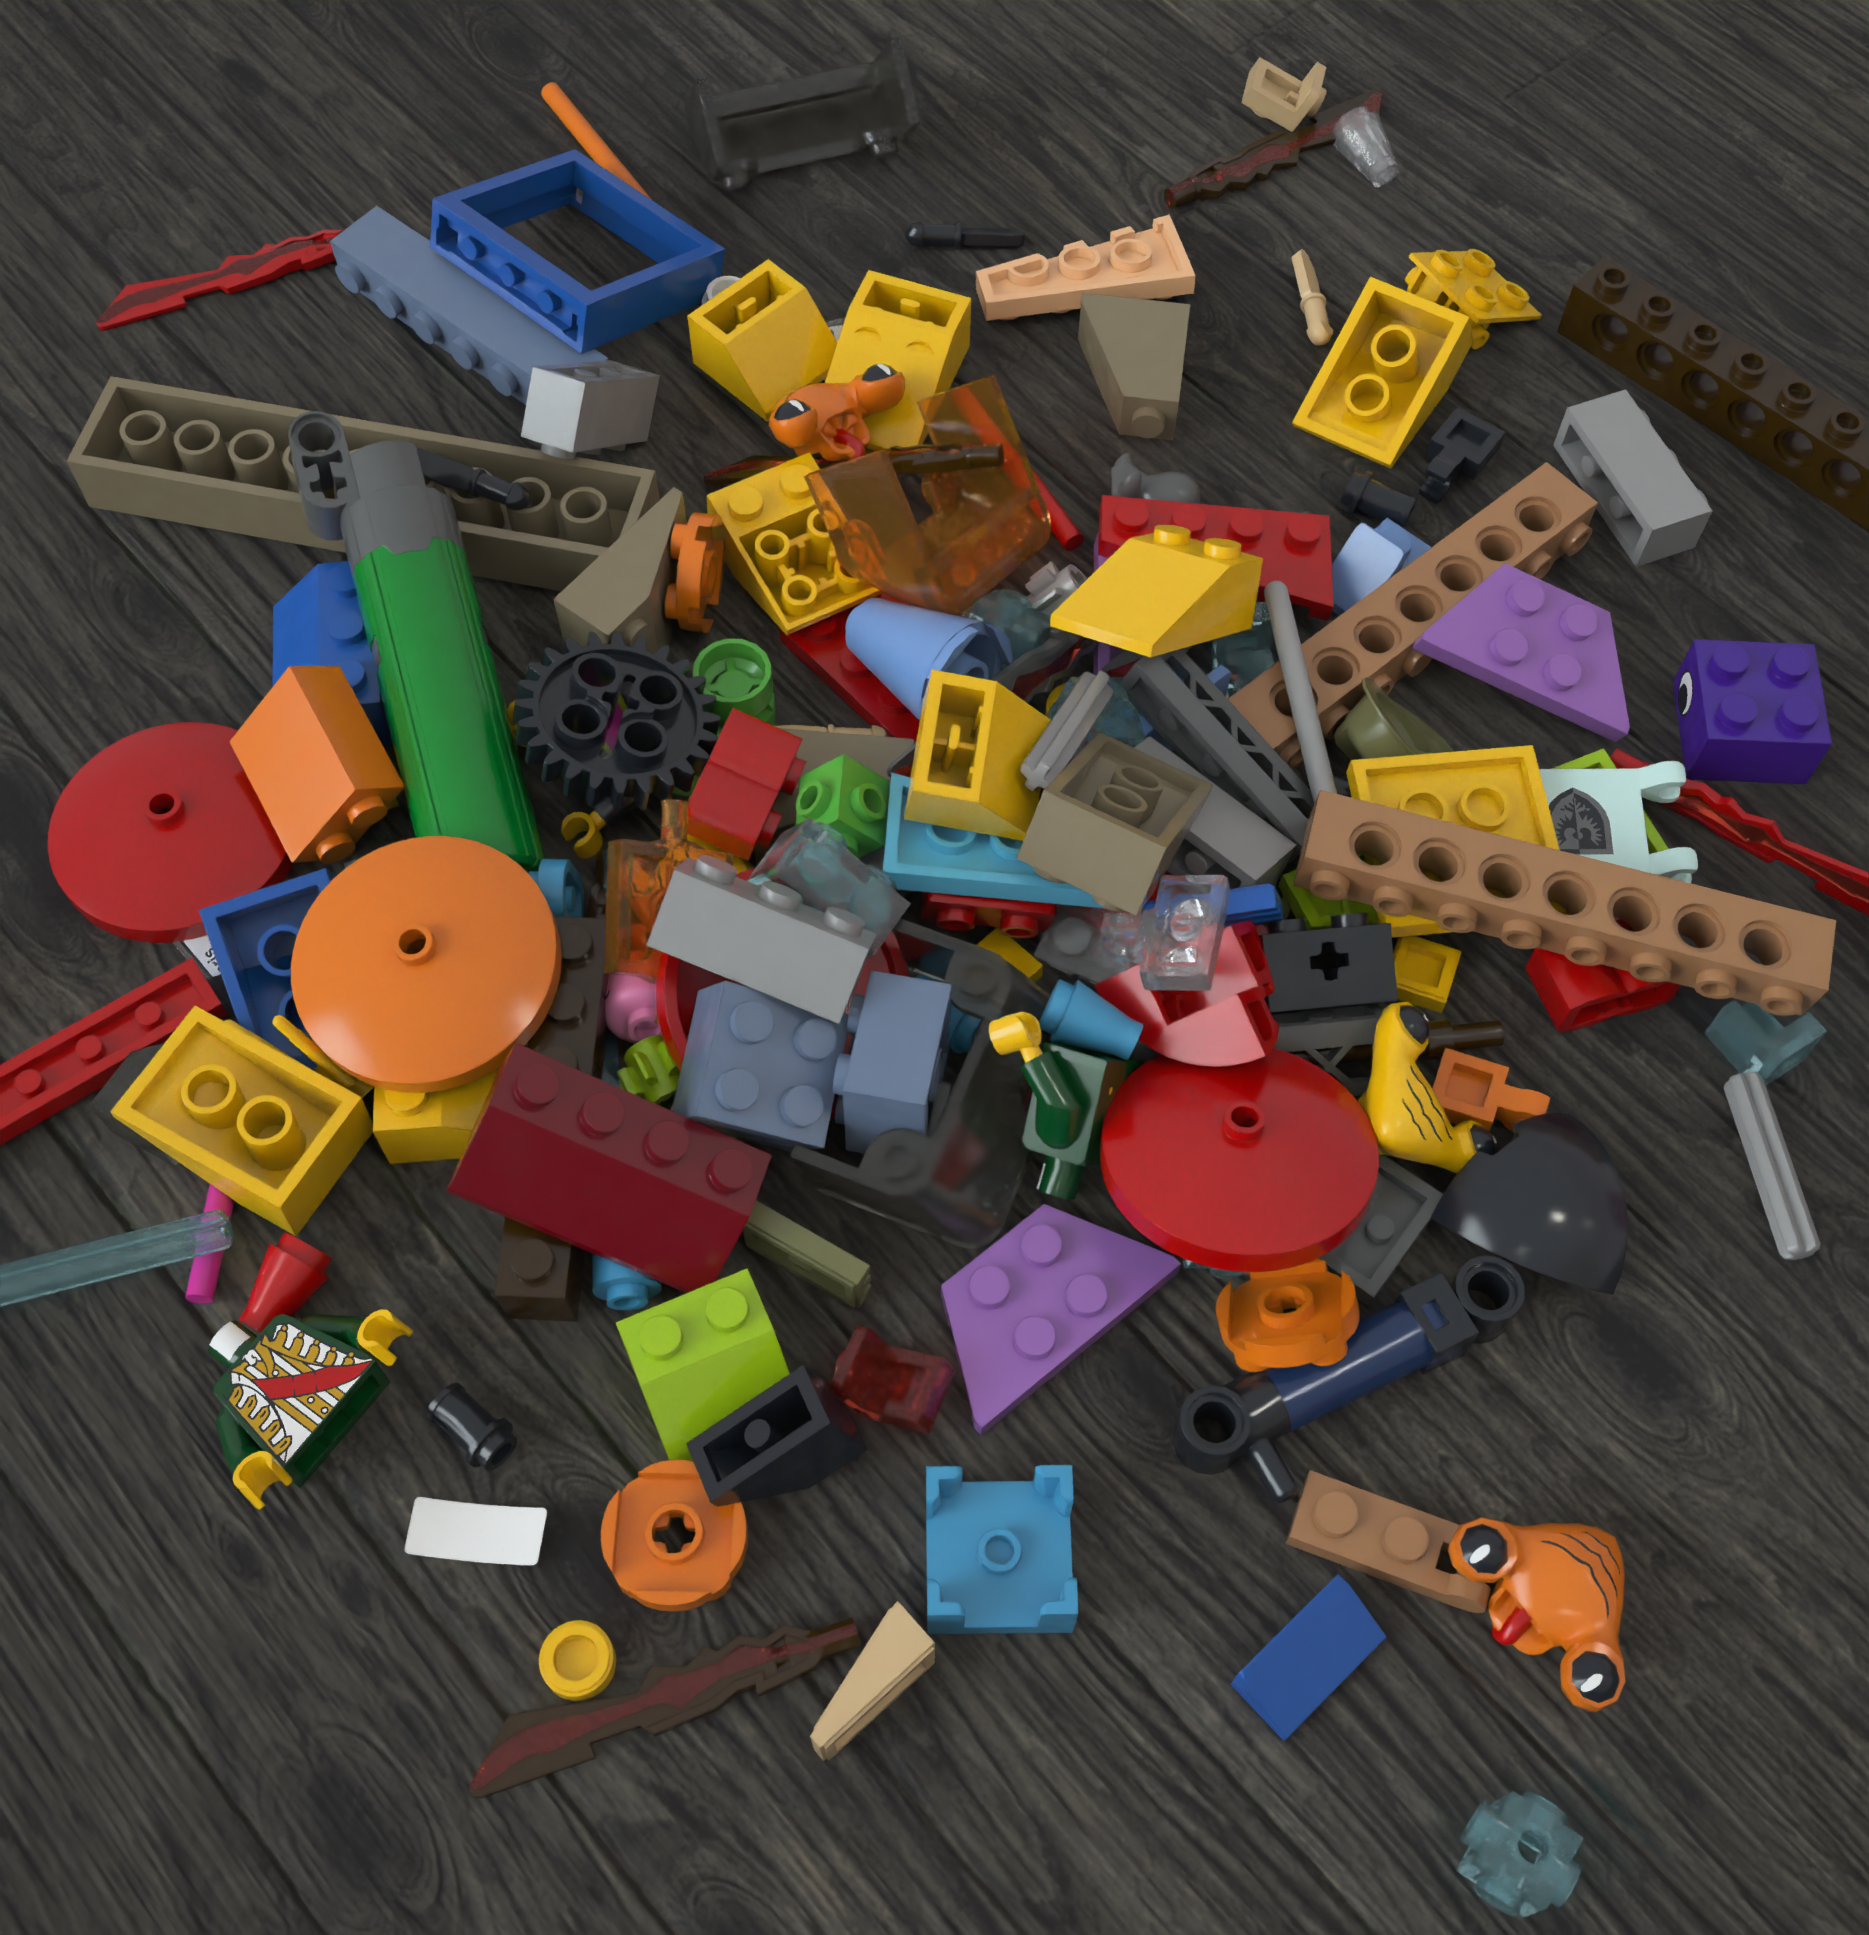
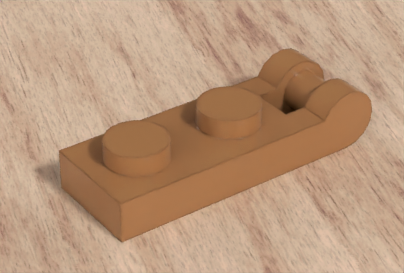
M1311 1470L1308 1472L1285 1544L1453 1607L1473 1613H1483L1486 1611L1491 1588L1485 1582H1472L1464 1578L1458 1571L1456 1574H1449L1436 1569L1440 1550L1448 1552L1450 1542L1459 1527L1458 1524Z

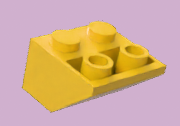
M769 259L687 315L693 363L766 422L770 419L772 408L781 398L800 387L820 383L826 379L838 343L806 287Z
M932 669L922 704L904 819L1024 841L1039 803L1041 787L1038 786L1035 791L1028 789L1024 785L1027 778L1020 772V767L1049 724L1050 719L997 681Z

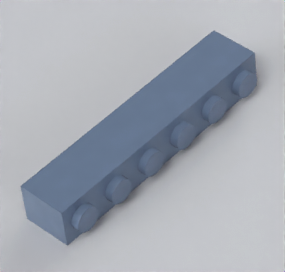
M375 206L330 241L337 262L335 267L336 274L341 283L350 292L355 294L361 293L376 303L378 308L387 317L392 319L398 318L413 328L424 342L428 344L435 343L450 353L461 367L466 370H475L488 379L501 394L505 396L512 395L525 405L527 403L533 366L608 361V357L596 349L582 354L430 248V240L378 206Z

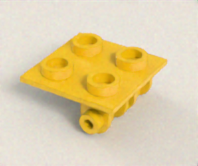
M1469 249L1468 251L1449 252L1437 250L1436 252H1416L1409 255V258L1417 266L1405 278V282L1408 284L1407 291L1469 316L1473 338L1471 347L1474 350L1482 347L1488 340L1490 334L1486 329L1490 323L1540 320L1543 316L1528 302L1530 299L1528 293L1519 285L1506 281L1494 269L1496 265L1493 259L1480 250Z

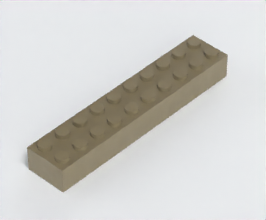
M110 376L67 459V463L89 507L346 553L343 539L325 540L310 531L306 523L294 473L288 429L295 418L300 414L309 412V410ZM332 415L340 422L344 430L349 454L366 445L381 441H404L415 444L416 449L420 448L468 465L474 470L481 468L491 476L511 483L519 482L529 490L532 497L529 506L523 510L514 511L509 510L506 505L481 496L473 497L469 493L441 486L423 475L426 487L436 489L451 499L473 576L563 591L660 500L655 470L581 457L563 459L541 452V450ZM315 450L311 452H323L326 450ZM333 488L322 490L326 500L335 499Z

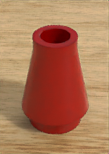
M284 1232L276 1246L268 1245L248 1303L238 1320L261 1333L274 1317L280 1314L293 1317L330 1278L324 1273L333 1258Z

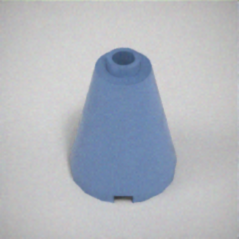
M880 598L868 599L855 607L846 621L845 640L848 649L919 721L932 669L990 680L1001 672L1003 663L1007 665L1012 663L1013 653L1010 639L1000 628L987 622Z

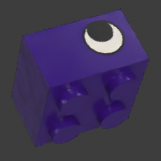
M1694 639L1673 680L1686 779L1806 784L1832 745L1815 644Z

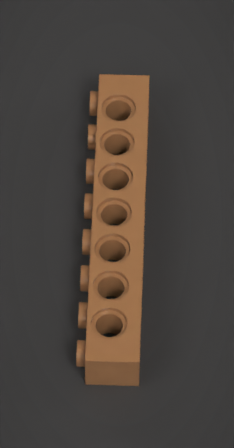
M1546 462L1302 643L1301 646L1323 737L1327 740L1334 739L1336 730L1344 722L1347 714L1366 695L1362 684L1364 678L1368 677L1388 695L1394 684L1406 674L1414 677L1423 671L1433 658L1412 649L1415 640L1503 564L1506 563L1541 580L1550 570L1555 560L1563 554L1572 556L1577 553L1592 534V528L1589 527L1598 502ZM1279 660L1228 698V700L1286 764L1294 770L1303 762L1294 719L1290 717L1293 715ZM1217 719V720L1221 723V725L1225 728V725H1224L1219 719ZM1254 760L1266 773V770L1257 762V760Z
M1323 790L1319 791L1308 818L1293 885L1309 889L1315 896L1326 900L1348 899L1372 905L1375 910L1385 915L1395 917L1412 915L1436 921L1441 928L1451 932L1467 933L1473 931L1497 937L1503 943L1513 948H1539L1563 954L1568 960L1576 964L1585 966L1602 964L1629 971L1633 977L1642 981H1668L1695 988L1697 993L1708 998H1734L1758 1004L1764 1011L1775 1015L1790 1016L1797 1014L1802 1016L1829 990L1837 920ZM1357 854L1370 855L1380 865H1369L1363 862ZM1421 870L1435 872L1441 877L1443 882L1428 879ZM1485 886H1493L1499 889L1506 898L1492 895ZM1550 902H1556L1564 906L1570 915L1556 911ZM1614 918L1627 922L1633 931L1622 928ZM1679 934L1693 940L1697 948L1685 943ZM1745 951L1754 954L1761 964L1751 960Z

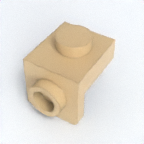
M1259 57L1249 71L1241 103L1251 108L1258 116L1268 118L1293 132L1305 115L1312 118L1320 108L1327 91L1322 87L1326 66L1316 62L1304 80L1300 81Z

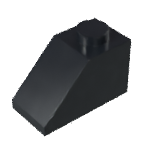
M804 1365L686 1443L709 1501L717 1507L809 1489L868 1450L842 1393Z

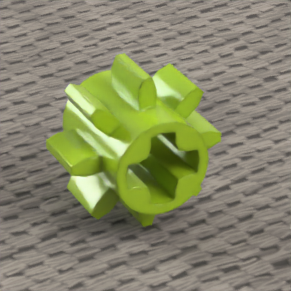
M663 1035L650 1036L635 1043L627 1050L624 1055L627 1067L618 1070L616 1074L621 1082V1089L670 1110L674 1104L680 1071L671 1058Z

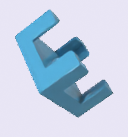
M1072 1465L1036 1466L1033 1481L962 1482L963 1471L960 1466H926L927 1634L1073 1633L1078 1617L1077 1577H1073L1070 1524L1074 1499Z

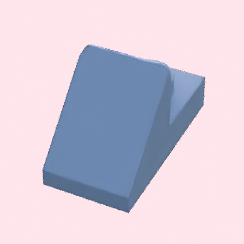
M1386 518L1375 529H1372L1365 523H1360L1354 529L1332 564L1334 606L1332 611L1340 616L1431 547L1389 518Z

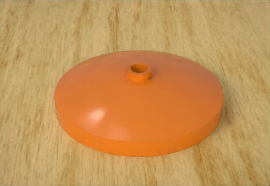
M425 836L411 838L381 847L361 857L340 872L321 891L303 919L293 948L291 962L293 999L298 1015L314 1042L336 1065L353 1077L375 1087L398 1092L428 1093L447 1090L475 1081L496 1070L502 1065L515 1043L525 1046L534 1036L550 1010L558 989L562 964L561 939L553 912L539 886L510 857L485 844L459 837Z

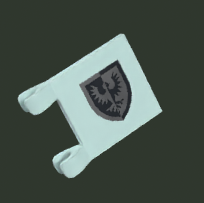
M1664 761L1633 769H1539L1560 851L1691 883V874L1695 873L1698 869L1696 852L1692 848L1677 847L1649 854L1642 797L1659 803H1671L1678 800L1680 787L1684 786L1686 782V772L1682 763L1679 761Z

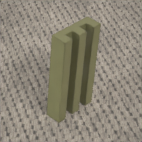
M757 1200L755 1201L750 1218L743 1229L746 1246L854 1309L855 1307L860 1308L872 1290L871 1284H869L871 1275L868 1274L871 1270L870 1265Z

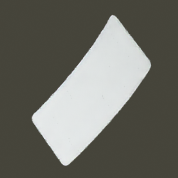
M417 1497L412 1510L405 1552L412 1555L451 1560L535 1565L539 1560L547 1510L545 1508L484 1505Z

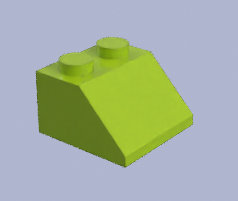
M748 1268L616 1322L626 1353L669 1460L693 1461L686 1444L687 1442L790 1374L775 1331Z

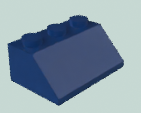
M349 561L317 564L273 606V686L289 666H340L382 745L393 744L376 677L378 667L369 648Z

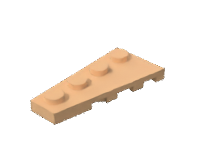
M1169 214L1153 219L1152 229L1135 233L1132 227L1128 226L1111 231L1110 241L1089 247L1083 240L1064 245V249L1057 257L1046 259L1044 256L1036 253L976 271V291L986 321L997 319L1013 320L1020 316L1050 312L1065 313L1073 309H1080L1082 293L1145 300H1165L1173 296L1194 294L1196 275Z

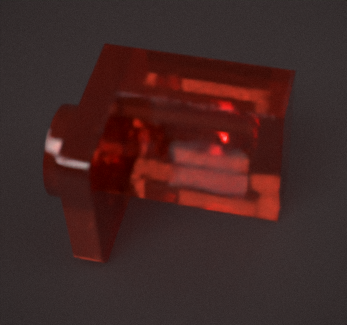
M857 1326L846 1349L838 1357L835 1374L831 1381V1388L859 1417L929 1434L956 1370L945 1358L886 1345L871 1328Z

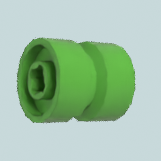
M724 639L711 643L703 649L694 662L693 677L704 676L706 683L703 694L716 696L717 700L713 714L720 716L719 725L721 730L733 708L775 726L776 708L773 693L772 667L766 652L757 644L744 639Z

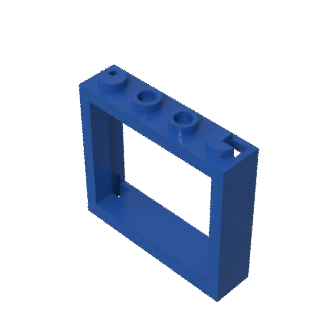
M576 149L446 193L432 200L430 248L581 354L702 303L703 296L710 282L721 277L725 248ZM577 188L583 191V196L576 193ZM571 204L658 264L591 291L508 234L503 228Z

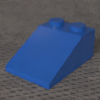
M326 868L199 910L238 1024L260 1036L313 1071H315L314 1069L318 1065L290 1042L273 1025L272 1021L275 1016L282 1015L314 1041L305 1029L293 999L291 962L296 937L303 919L321 891L337 876L336 873Z

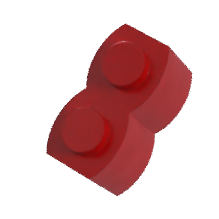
M733 708L688 801L679 830L749 861L756 844L768 849L783 816L782 813L773 810V806L780 792L792 796L807 761L796 757L803 739Z
M1614 918L1622 928L1633 931L1627 922ZM1539 948L1534 949L1525 967L1558 1032L1586 1028L1615 1015H1630L1657 1007L1672 1000L1681 986L1680 984L1668 981H1642L1633 977L1629 971L1602 964L1595 966L1576 964L1568 960L1563 954Z

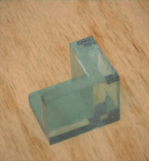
M1266 602L1256 603L1252 629L1208 641L1213 669L1223 665L1231 672L1226 695L1227 699L1274 665L1270 649L1273 631Z
M1733 1000L1722 1007L1704 1034L1740 1073L1758 1072L1763 1077L1765 1085H1768L1805 1060L1826 1034L1827 1030L1810 1012H1807L1784 1028L1771 1013L1764 1011L1760 1005L1747 1002L1741 1006L1737 1001Z

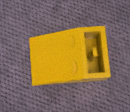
M868 270L849 306L825 383H849L857 375L864 374L867 368L874 364H886L897 372H902L905 378V391L901 401L886 411L871 414L863 419L870 433V442L866 447L867 449L882 451L893 446L908 447L923 444L970 346L971 298Z
M810 452L707 495V514L720 515L722 518L723 527L712 528L714 539L725 540V563L734 578L786 635L891 590V584Z

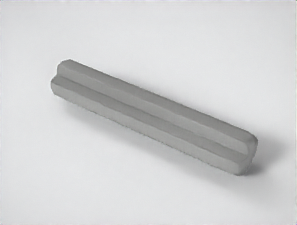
M1099 671L1097 675L1084 672L1021 764L1020 772L1027 778L1024 785L1028 789L1035 791L1038 786L1045 789L1070 763L1114 693L1113 689L1107 684L1110 679L1107 673Z
M1755 1071L1735 1074L1725 1083L1724 1091L1779 1254L1785 1260L1810 1257L1820 1249L1821 1243L1764 1079Z

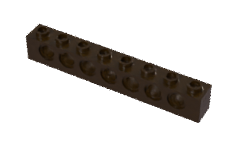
M1607 257L1599 261L1573 285L1557 333L1869 531L1868 418Z

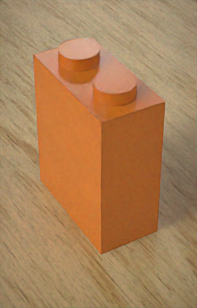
M289 666L230 740V744L292 863L321 861L323 864H332L345 859L353 853L356 848L355 843L369 827L380 821L387 814V807L405 788L340 666Z

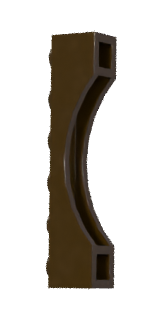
M554 916L561 939V975L552 1006L543 1023L528 1041L527 1048L597 1078L602 1046L607 1030L605 999L610 964L612 960L619 957L620 951L610 919ZM505 1217L495 1297L508 1318L577 1322L585 1250Z

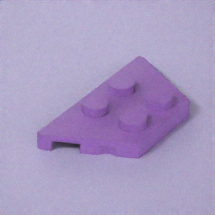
M1506 563L1430 626L1414 642L1412 649L1609 740L1617 742L1628 734L1630 724L1610 612Z
M1043 1204L941 1285V1297L948 1325L951 1327L955 1343V1353L971 1407L974 1429L982 1436L1179 1273L1181 1263L1172 1255Z

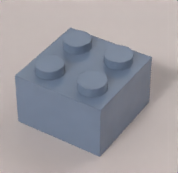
M871 970L866 994L853 995L847 1024V1033L853 1035L850 1053L839 1054L833 1079V1094H838L835 1123L845 1126L846 1150L925 1164L927 1133L933 1102L936 1097L938 1083L943 1081L950 1049L952 984Z
M722 981L698 990L672 1111L727 1136L794 1153L824 1148L835 1096L833 1094L834 1073L838 1056L844 1051L849 1015L844 1014L838 1024L750 987L729 981Z

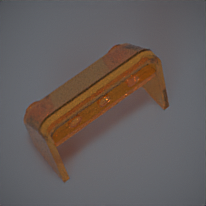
M995 375L943 391L916 402L934 445L1001 443L1004 449V463H1001L1002 467L924 473L922 492L934 513L917 525L886 449L835 464L804 476L835 547L836 557L841 566L851 576L908 605L956 615L966 611L1048 542L1051 534L1050 515Z

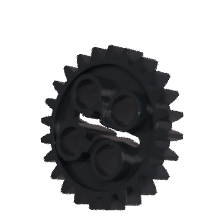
M589 632L586 647H581L570 637L565 638L563 654L547 647L544 649L542 664L530 662L528 664L526 680H519L513 723L517 724L516 744L527 746L525 762L527 765L543 763L541 780L544 783L559 777L565 779L562 793L565 797L570 796L579 788L587 790V805L591 807L595 805L601 795L610 797L614 811H620L624 797H632L636 805L641 810H645L649 794L654 793L661 801L667 804L671 802L674 786L684 792H689L694 775L701 776L718 740L717 732L720 716L713 714L717 700L716 696L703 694L706 678L704 676L687 678L690 666L688 659L671 664L667 661L670 647L665 645L654 654L646 651V637L643 636L636 640L633 647L626 646L620 632H614L611 644H602L594 632ZM627 681L632 682L628 706L621 719L612 756L609 759H603L600 756L605 746L607 730H609L613 722L622 685Z

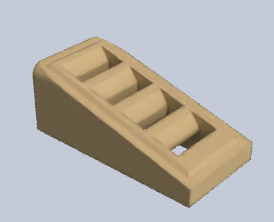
M898 1601L887 1611L814 1726V1731L810 1738L815 1752L823 1761L826 1759L829 1761L935 1663V1642Z

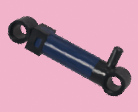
M1482 1255L1471 1258L1460 1267L1450 1285L1441 1272L1401 1291L1394 1304L1360 1319L1355 1333L1346 1341L1348 1347L1347 1355L1333 1365L1317 1366L1309 1363L1289 1368H1268L1260 1372H1249L1222 1386L1210 1385L1198 1388L1186 1398L1174 1427L1172 1443L1177 1457L1186 1467L1196 1473L1213 1475L1226 1471L1235 1464L1238 1457L1247 1453L1273 1501L1282 1503L1291 1499L1298 1493L1299 1487L1273 1440L1420 1369L1424 1375L1465 1354L1472 1343L1482 1344L1495 1340L1507 1328L1524 1301L1525 1286L1519 1272L1510 1263L1499 1257ZM1479 1290L1488 1294L1494 1301L1496 1309L1488 1310L1477 1306L1471 1300L1468 1291ZM1204 1418L1214 1419L1225 1427L1229 1439L1220 1443L1208 1442L1198 1435L1193 1423Z

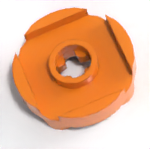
M694 512L687 524L675 523L673 527L670 553L672 559H678L679 561L676 583H669L667 588L665 616L668 619L678 620L681 630L707 633L712 627L714 620L705 619L703 616L707 604L718 606L721 594L725 540L714 539L712 528L723 527L720 515Z
M1318 1258L1296 1267L1278 1271L1249 1272V1281L1241 1284L1235 1291L1232 1281H1230L1218 1296L1216 1316L1222 1340L1225 1346L1234 1353L1237 1366L1247 1372H1260L1268 1368L1297 1367L1309 1363L1317 1366L1333 1365L1347 1355L1348 1347L1346 1341L1355 1333L1360 1319L1358 1300L1351 1277L1342 1269L1341 1277L1328 1272L1326 1261ZM1289 1308H1296V1309H1297V1310L1292 1311V1312H1289V1313H1283V1310H1285V1309H1289Z
M661 1461L639 1471V1477L629 1482L622 1492L619 1489L609 1501L601 1526L603 1556L622 1592L646 1607L668 1612L694 1609L707 1601L719 1599L731 1587L732 1580L741 1569L747 1552L748 1525L742 1503L719 1507L710 1503L693 1461ZM671 1518H684L686 1530L695 1532V1537L692 1543L683 1544L681 1552L668 1553L665 1543L655 1542L656 1532L669 1529Z

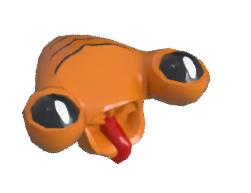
M874 364L867 368L864 374L857 375L849 383H816L800 387L781 398L775 404L771 411L769 427L776 440L793 448L797 457L810 452L811 455L820 453L827 461H860L870 442L869 429L863 419L871 414L883 412L896 406L904 395L905 378L902 372H897L889 365Z
M1480 1517L1459 1525L1448 1547L1453 1567L1464 1578L1472 1582L1495 1583L1498 1581L1488 1602V1611L1493 1625L1491 1633L1494 1639L1502 1645H1513L1519 1651L1528 1655H1540L1547 1650L1562 1646L1566 1653L1560 1664L1561 1690L1572 1705L1588 1712H1598L1615 1704L1626 1682L1624 1659L1619 1645V1631L1624 1608L1625 1571L1623 1554L1615 1536L1599 1527L1579 1523H1546L1523 1527L1504 1521Z

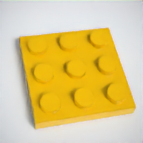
M1533 745L1357 759L1350 761L1346 771L1351 798L1560 850ZM1364 854L1367 864L1380 865L1374 857ZM1421 870L1428 879L1443 882L1441 877L1435 872ZM1485 886L1492 895L1506 898L1499 889L1493 886ZM1550 902L1556 911L1570 915L1564 906L1556 902ZM1376 910L1379 924H1391L1392 938L1451 933V931L1441 928L1436 921L1412 915L1389 916Z

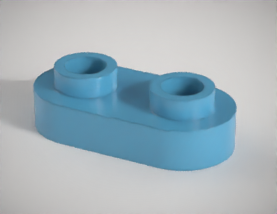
M542 859L539 870L530 871L528 874L539 886L553 915L559 917H583V882L569 859Z

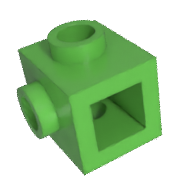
M845 754L800 776L799 795L796 800L797 815L794 841L820 855L823 860L840 867L885 846L890 781Z

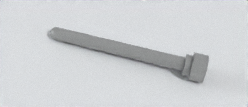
M1275 580L1266 585L1264 597L1311 795L1315 804L1320 790L1337 794L1288 589L1283 582Z

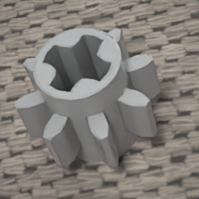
M1050 561L1030 577L1031 581L1025 584L1031 594L1024 598V608L1032 622L1045 634H1050V631L1054 629V627L1050 626L1051 614L1087 580L1086 576L1072 564H1069L1059 572L1056 565Z

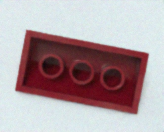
M515 1043L495 1076L446 1192L688 1293L716 1281L750 1218L772 1155Z

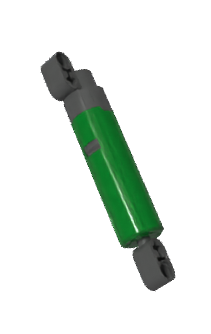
M309 411L300 414L292 421L288 429V438L306 523L310 531L325 540H344L369 648L378 667L376 677L401 780L405 786L404 792L415 837L449 836L477 841L504 853L517 862L527 873L538 871L541 860L546 859L494 657L487 645L486 627L455 508L450 497L436 489L426 487L415 444L404 441H381L366 445L349 454L344 430L334 416L322 411ZM315 450H326L323 452H311ZM333 488L335 499L326 500L322 490Z

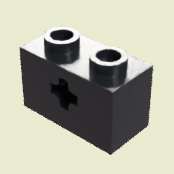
M1369 913L1330 916L1331 928L1307 930L1306 918L1269 922L1267 924L1268 934L1258 936L1263 946L1275 986V991L1264 998L1270 1012L1398 1001L1391 924L1370 925ZM1321 953L1323 955H1333L1334 967L1324 970L1311 969L1310 957Z

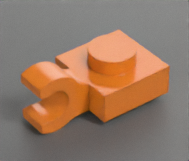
M1448 1048L1444 1050L1432 1088L1449 1122L1459 1124L1466 1120H1473L1488 1130L1491 1129L1495 1118L1513 1132L1512 1126L1536 1115L1545 1114L1550 1101V1097L1543 1093L1506 1085L1505 1081L1509 1067Z

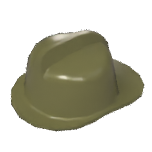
M1368 677L1362 680L1366 695L1347 714L1344 722L1334 734L1336 745L1350 760L1454 752L1432 727L1390 699Z

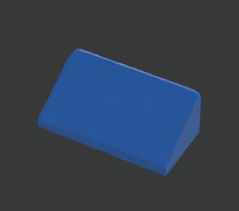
M1337 1574L1236 1675L1230 1685L1274 1732L1285 1741L1386 1638V1635L1351 1586Z

